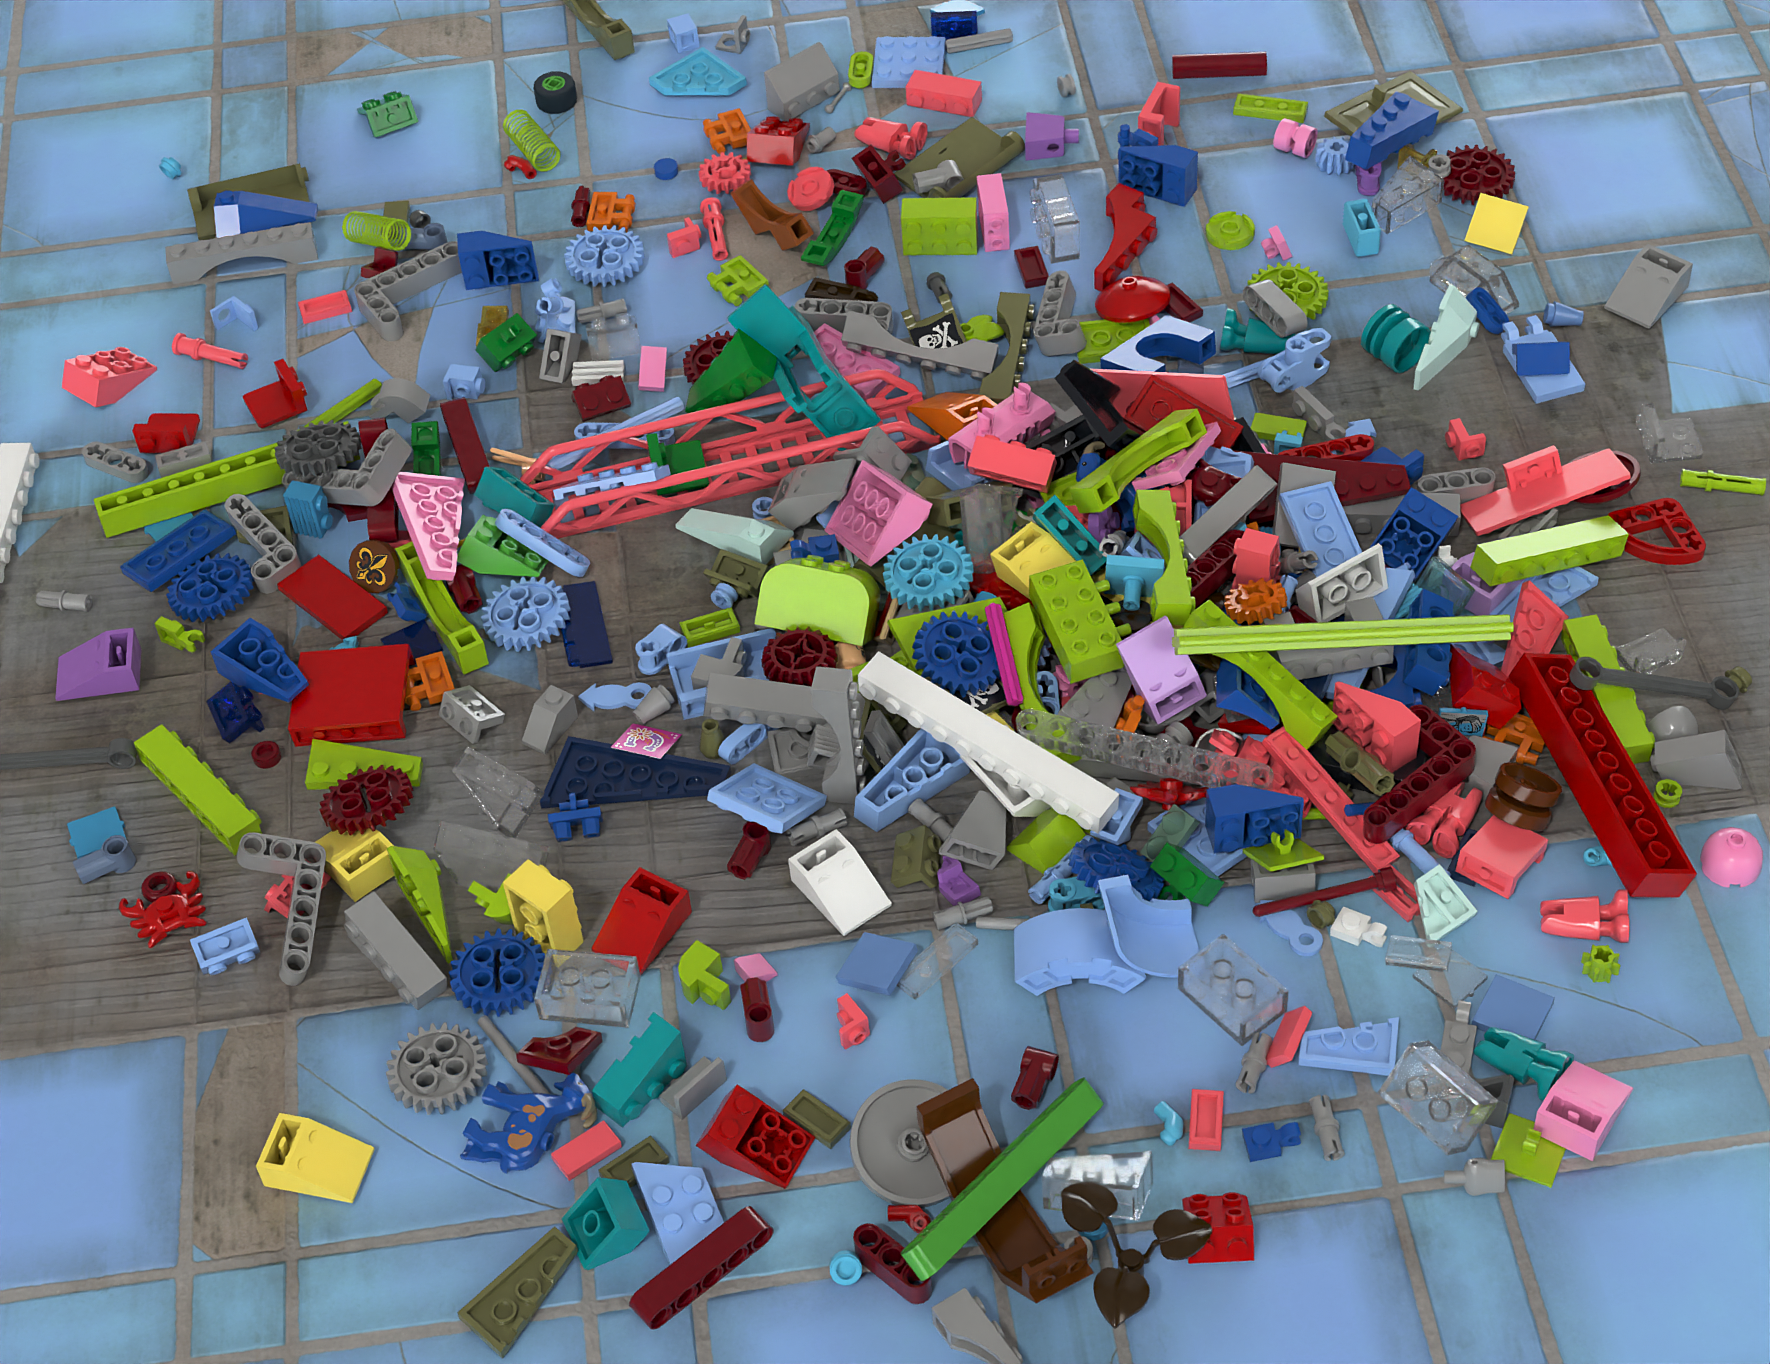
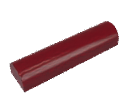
M1266 51L1172 55L1173 79L1267 75Z

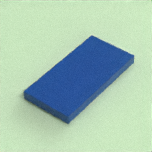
M204 509L122 564L120 568L124 575L152 592L176 576L178 571L185 570L186 565H192L197 559H201L237 533L232 525Z

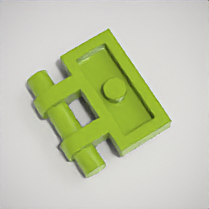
M741 255L720 265V274L716 275L714 272H710L707 275L710 286L715 291H720L723 299L735 306H739L742 303V298L739 295L744 294L750 298L763 285L769 286L768 280ZM729 282L733 283L730 287L727 285Z

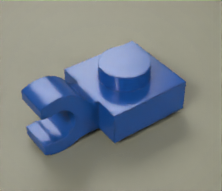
M835 534L808 537V543L802 540L790 541L791 558H807L808 555L823 557V562L827 563L839 560Z
M395 582L394 585L397 588V593H388L387 597L395 607L397 615L405 621L412 620L423 623L428 614L419 599L410 595L406 584Z
M1273 1122L1242 1129V1136L1250 1162L1281 1156V1147L1301 1144L1299 1138L1301 1132L1298 1122L1287 1123L1278 1130H1275Z

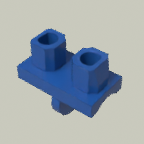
M569 793L570 802L559 803V813L548 814L549 825L553 829L558 842L573 840L571 826L582 825L584 838L600 836V822H603L600 807L589 808L588 799L577 800L576 793Z

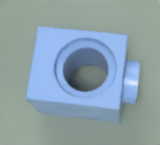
M688 13L667 19L669 38L678 53L700 47L697 27Z

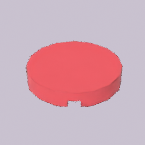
M809 167L800 171L794 181L793 179L791 180L787 190L788 199L796 209L812 211L820 208L829 200L833 194L834 181L831 175L823 168Z

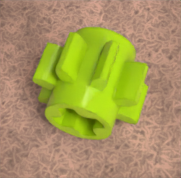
M1592 945L1590 953L1583 952L1581 963L1584 964L1582 974H1588L1594 983L1604 981L1610 983L1611 974L1619 975L1621 966L1618 964L1619 953H1614L1609 948V945Z

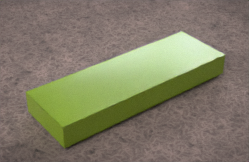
M1237 94L1233 115L1280 121L1286 118L1298 123H1304L1308 102Z

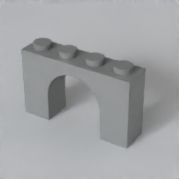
M1373 597L1345 602L1344 621L1384 620ZM1290 612L1273 615L1274 619L1265 618L1262 625L1295 624ZM1394 645L1267 652L1296 679L1302 680L1393 663Z

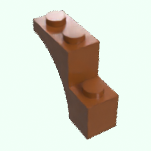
M752 179L747 180L730 193L755 235L770 230L782 251L798 246L814 234L802 212L791 213L779 208L763 195Z

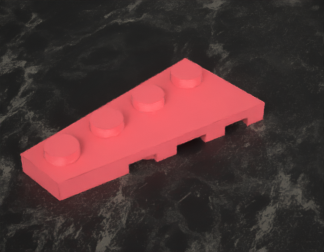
M1530 580L1522 583L1513 619L1514 632H1511V640H1508L1501 671L1507 677L1523 653L1549 654L1563 628L1564 620L1569 618Z

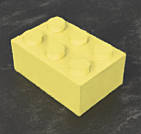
M529 859L503 881L516 936L522 931L524 932L525 939L533 937L535 945H541L542 953H545L546 957L560 965L584 942L581 932L582 926L577 915L578 909L573 897L574 891L570 884L563 879L559 881L551 875L546 867L543 865L538 866Z

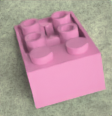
M1574 1060L1551 1087L1536 1114L1534 1130L1542 1132L1541 1137L1593 1161L1632 1093L1633 1087Z

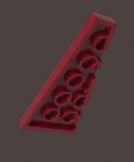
M1234 451L1251 455L1254 467L1258 465L1277 483L1275 489L1247 515L1249 524L1274 520L1280 464L1283 462L1336 471L1334 489L1342 507L1406 495L1411 488L1405 465Z

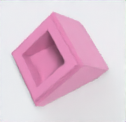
M760 953L734 959L735 971L745 982L747 979L755 977L767 982L777 976V972Z

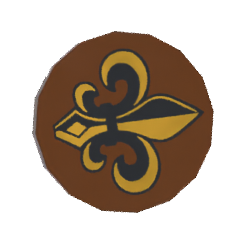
M370 539L359 543L352 550L349 558V572L353 581L368 593L384 592L391 589L395 582H397L400 562L396 552L388 543L377 539Z

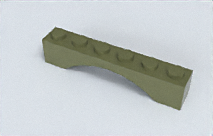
M562 0L614 60L635 52L632 30L622 19L617 20L608 16L595 0Z
M1000 292L997 324L1004 330V336L1009 343V349L1001 364L991 374L982 379L979 395L987 396L997 405L1014 394V386L1018 388V383H1021V374L1019 372H1024L1025 357H1022V355H1027L1028 339L1026 337L1031 336L1032 323L1029 320H1034L1035 305L1031 304L1030 294Z

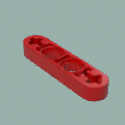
M1357 434L1280 452L1279 455L1316 456L1326 459L1361 461L1373 453L1374 440L1368 435ZM1338 450L1344 454L1336 455L1331 453V451Z

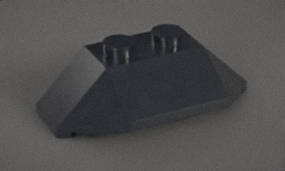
M1081 415L1026 445V448L1033 450L1044 448L1051 451L1052 455H1055L1057 464L1051 481L1053 482L1077 472V465L1085 448L1090 443L1099 441L1100 435L1085 416ZM1012 484V490L1042 500L1039 491Z

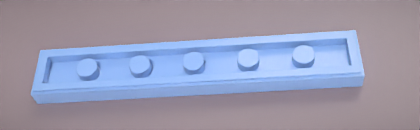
M1386 567L1388 589L1373 597L1384 620L1394 619L1414 579L1413 571ZM1369 667L1333 674L1325 693V698L1334 699L1335 683L1338 681L1359 688Z

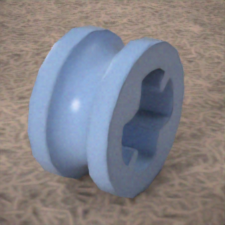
M769 497L756 499L752 504L753 517L763 519L773 516L768 512L773 499Z
M719 583L715 588L716 590L710 595L713 603L722 609L732 607L733 602H736L738 599L736 590L725 583Z

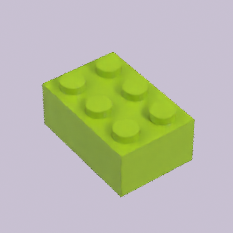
M976 197L902 198L901 229L903 255H977L978 223Z

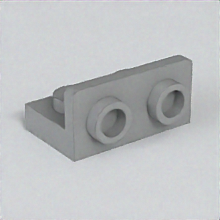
M470 685L444 692L439 716L472 744L479 741L482 729L502 724L505 716L502 711Z

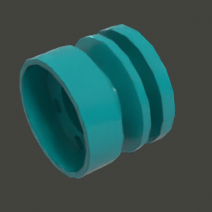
M1389 304L1379 309L1370 318L1361 336V346L1375 358L1381 359L1382 363L1394 372L1403 373L1419 362L1424 346L1429 342L1431 331L1419 320L1410 317L1409 313L1403 311L1399 306Z

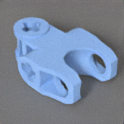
M1313 328L1289 338L1286 341L1284 351L1267 358L1260 365L1257 372L1258 377L1263 381H1267L1276 393L1283 392L1287 388L1294 391L1301 386L1305 388L1326 374L1329 369L1330 361L1326 360L1320 353L1330 346L1332 336L1323 328ZM1314 337H1321L1324 339L1323 341L1317 343L1310 342V339ZM1314 363L1320 364L1322 367L1314 368Z

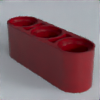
M866 1223L857 1227L853 1235L855 1254L859 1256L862 1265L908 1302L922 1304L928 1301L932 1295L931 1277L922 1281L923 1283L920 1285L910 1284L914 1281H920V1279L901 1256L904 1247L874 1224ZM865 1243H874V1245L869 1247L863 1246ZM889 1262H898L894 1266L887 1265Z

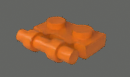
M740 108L717 114V121L712 122L710 119L703 121V131L706 137L710 138L712 149L716 150L718 154L726 151V144H730L732 149L747 145V133L751 128Z
M593 192L586 223L587 230L593 231L594 227L602 230L604 225L607 226V229H611L613 225H618V230L625 227L627 233L628 228L632 225L633 218L631 214L635 211V197L632 194H627L625 198H618L617 192Z
M442 651L416 658L417 667L409 669L405 702L412 711L421 709V699L427 697L430 705L442 702L444 692L455 689ZM422 680V685H414L416 681Z
M1142 696L1132 697L1124 704V708L1121 709L1109 740L1129 742L1132 739L1142 717L1140 714L1145 703Z
M1518 713L1500 730L1488 725L1487 734L1495 736L1494 739L1483 736V738L1501 743L1507 740L1520 745L1517 750L1516 763L1523 765L1527 763L1536 766L1539 755L1529 751L1532 749L1542 753L1546 745L1532 719Z

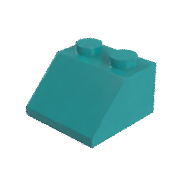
M597 1177L561 1218L571 1241L577 1246V1255L584 1270L593 1269L632 1252L650 1232L627 1181Z

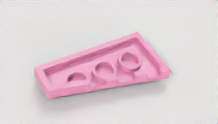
M824 323L814 331L826 356L843 376L873 369H882L896 376L900 375V366L886 358L874 357L871 355V352L861 350V353L848 351L846 346L842 344V333ZM876 379L851 386L866 400L876 395L888 383Z
M1214 422L1204 425L1207 433L1192 445L1161 459L1162 462L1157 466L1151 465L1146 469V477L1136 478L1132 482L1135 491L1137 489L1146 490L1169 483L1171 486H1175L1185 481L1187 474L1196 467L1197 461L1205 455V451L1214 444L1215 438L1221 432L1218 423Z

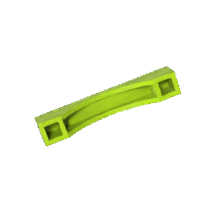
M1198 409L1176 410L1072 486L1069 491L1079 513L1103 512L1120 499L1124 488L1142 471L1161 459L1192 445L1205 435L1207 430Z
M1137 489L1132 510L1135 527L1154 544L1162 559H1164L1165 572L1154 583L1150 601L1152 620L1155 622L1166 615L1171 625H1184L1190 614L1195 610V597L1190 596L1192 584L1191 578L1186 576L1188 562L1187 558H1183L1184 541L1179 539L1180 521L1175 520L1176 502H1172L1170 490Z
M413 542L395 548L402 574L421 602L463 675L488 665L485 645L473 624L469 623L460 613L442 580L427 579Z
M1209 599L1191 613L1183 628L1238 625ZM1267 651L1212 654L1224 658L1243 669L1265 690L1282 719L1285 731L1306 750L1323 738L1338 717Z
M1028 602L1003 613L1024 699L1019 705L1024 715L1028 717L1029 723L1026 724V729L1030 738L1034 739L1035 744L1071 764L1082 759L1076 736L1064 722L1056 719L1047 711L1039 694L1037 664L1046 636L1036 610Z

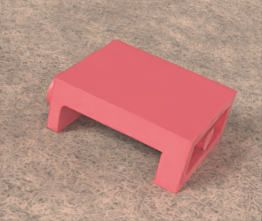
M1157 82L1138 116V129L1140 128L1158 137V146L1164 145V125L1177 127L1180 123V87Z
M1493 815L1460 850L1455 871L1509 899L1514 893L1517 880L1533 862L1540 863L1543 860L1548 839L1531 830L1511 825Z

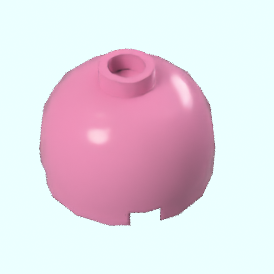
M1722 828L1711 834L1703 845L1700 855L1701 869L1712 882L1722 887L1729 888L1730 884H1740V887H1746L1755 882L1761 872L1763 850L1758 840L1750 832L1742 828Z

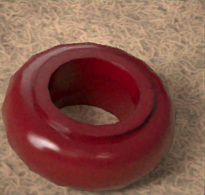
M154 872L144 879L141 886L142 895L152 903L159 897L176 894L177 880L169 872ZM160 884H166V886L161 890H153L156 886Z

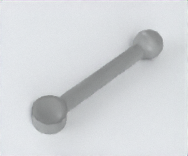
M849 82L843 83L841 92L831 104L825 106L826 113H832L834 106L847 91L852 90Z

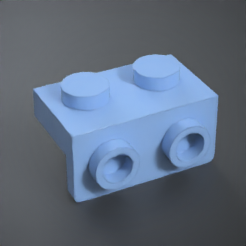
M561 296L564 308L557 315L541 313L536 305L535 314L538 315V320L535 325V331L538 332V342H544L547 328L575 333L574 300Z
M247 917L190 939L203 975L207 973L210 975L219 974L227 969V965L237 961L239 964L247 963L255 959V954L260 952Z

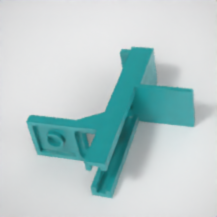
M763 285L727 317L736 330L739 328L777 357L774 378L784 399L798 414L802 411L826 438L874 427L881 421L880 416L828 359L808 321L793 305L788 308L768 285ZM801 350L810 356L817 372L828 386L813 400L801 390L791 371L794 367L791 359ZM838 448L839 451L847 450L846 448Z

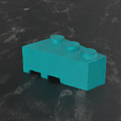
M655 1012L647 1019L651 1024L640 1038L635 1035L629 1042L633 1047L621 1062L616 1059L592 1089L596 1108L622 1128L630 1120L636 1119L641 1113L642 1108L652 1099L658 1098L664 1088L673 1079L679 1078L687 1067L681 1032Z

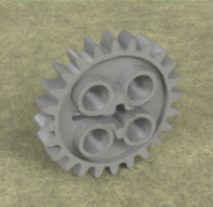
M444 1022L441 1028L436 1030L434 1023H431L429 1031L425 1032L420 1026L418 1027L419 1035L414 1036L412 1033H407L409 1039L407 1043L398 1041L400 1051L391 1050L393 1060L387 1061L389 1071L386 1072L391 1092H394L397 1102L402 1100L404 1108L407 1109L413 1105L415 1113H418L425 1107L427 1115H430L434 1108H438L440 1114H443L445 1106L448 1105L455 1111V1102L460 1101L466 1105L467 1100L465 1096L467 1094L476 1096L475 1086L483 1087L482 1077L488 1074L486 1070L488 1061L483 1044L479 1043L477 1036L471 1037L469 1029L461 1032L459 1025L456 1024L451 1030H448L447 1023Z

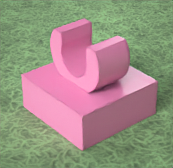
M1276 225L1268 229L1272 238H1267L1261 242L1268 259L1276 257L1278 253L1283 261L1293 257L1278 226Z

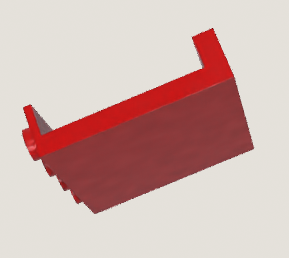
M409 644L300 652L298 669L309 685L292 700L288 730L295 747L311 746L312 739L335 743H350L405 738L406 727L402 718L409 665H415Z

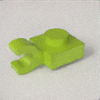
M161 616L154 623L161 642L181 651L186 648L189 652H195L196 647L193 641L205 642L204 635L200 630L185 631L183 625L176 620L171 621Z

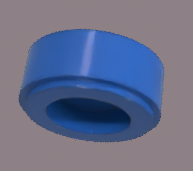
M671 158L658 160L654 164L655 176L661 180L673 179L678 174L677 162Z

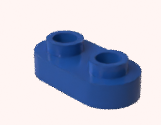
M1480 287L1474 288L1467 294L1466 299L1476 309L1477 318L1483 323L1487 331L1493 334L1502 333L1504 331L1502 328L1503 324L1509 322L1508 316L1486 290Z

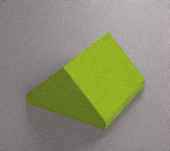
M1049 809L1035 818L1006 848L1007 851L1043 874L1046 869L1056 865L1075 847L1076 842H1080L1086 834L1074 819L1067 815H1061L1054 809Z

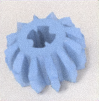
M1333 136L1331 140L1325 138L1323 143L1318 144L1315 161L1316 165L1320 167V171H1328V175L1336 173L1339 176L1341 172L1348 173L1349 169L1354 168L1355 164L1345 160L1350 140L1344 141L1343 137L1336 139Z

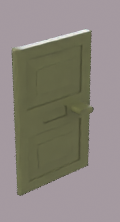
M1409 71L1382 85L1376 84L1373 89L1326 111L1324 117L1351 136L1396 91L1407 94L1409 97L1438 110L1439 113L1435 125L1463 112V108Z

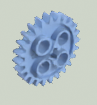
M604 225L602 230L594 227L591 233L588 230H584V236L577 234V241L570 240V246H566L564 257L570 276H575L576 281L583 279L584 285L592 281L593 287L599 282H602L603 287L607 285V282L616 285V280L618 279L625 282V276L633 277V271H640L639 266L643 265V259L645 258L643 243L639 240V236H634L633 231L626 233L625 227L618 231L616 230V225L611 229H607V226Z
M524 576L521 577L520 583H516L512 579L510 587L502 584V592L493 591L494 599H486L488 607L482 608L484 615L481 616V620L490 641H495L497 647L504 644L507 651L514 646L516 652H519L522 646H526L527 651H530L532 644H536L538 648H541V641L543 640L550 643V635L559 636L558 628H566L564 620L570 619L568 611L571 610L567 595L563 592L561 585L556 586L554 580L547 583L546 577L541 578L539 582H537L536 577H531L530 581H526Z

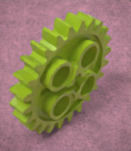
M1277 262V267L1275 268L1268 264L1267 271L1259 268L1258 274L1253 273L1252 280L1247 281V285L1270 279L1303 310L1306 317L1313 320L1316 318V314H1322V308H1326L1329 290H1327L1328 284L1324 283V277H1318V271L1310 273L1309 266L1301 269L1300 263L1295 267H1291L1290 262H1287L1286 266H1282L1280 262Z

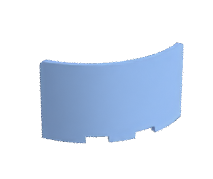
M1129 875L1098 880L1115 949L1127 965L1146 974L1160 977L1185 978L1204 975L1205 969L1192 926V908L1189 899L1159 900L1152 898L1150 901L1142 899L1141 893L1131 885Z
M1072 908L1052 911L1033 917L1014 929L1015 983L1036 996L1049 989L1072 984V979L1079 978L1088 979L1089 983L1104 985L1125 994L1146 979L1144 972L1127 965L1117 954L1105 910Z

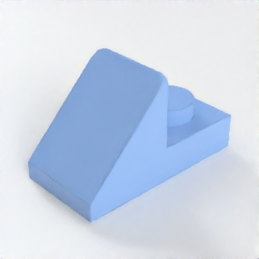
M1115 788L1114 791L1119 793L1118 810L1099 834L1091 830L1090 835L1119 845L1130 841V826L1143 805V797Z

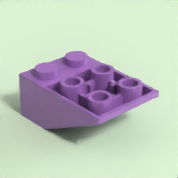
M134 628L105 631L60 656L58 659L56 701L139 690L142 649Z

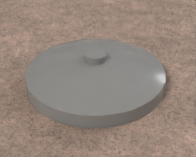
M901 1080L878 1089L861 1105L851 1128L850 1155L859 1178L879 1198L894 1205H918L920 1208L932 1206L950 1198L918 1125L916 1110L917 1105L948 1091V1089L924 1080Z

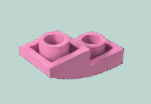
M641 346L638 390L664 392L666 347Z

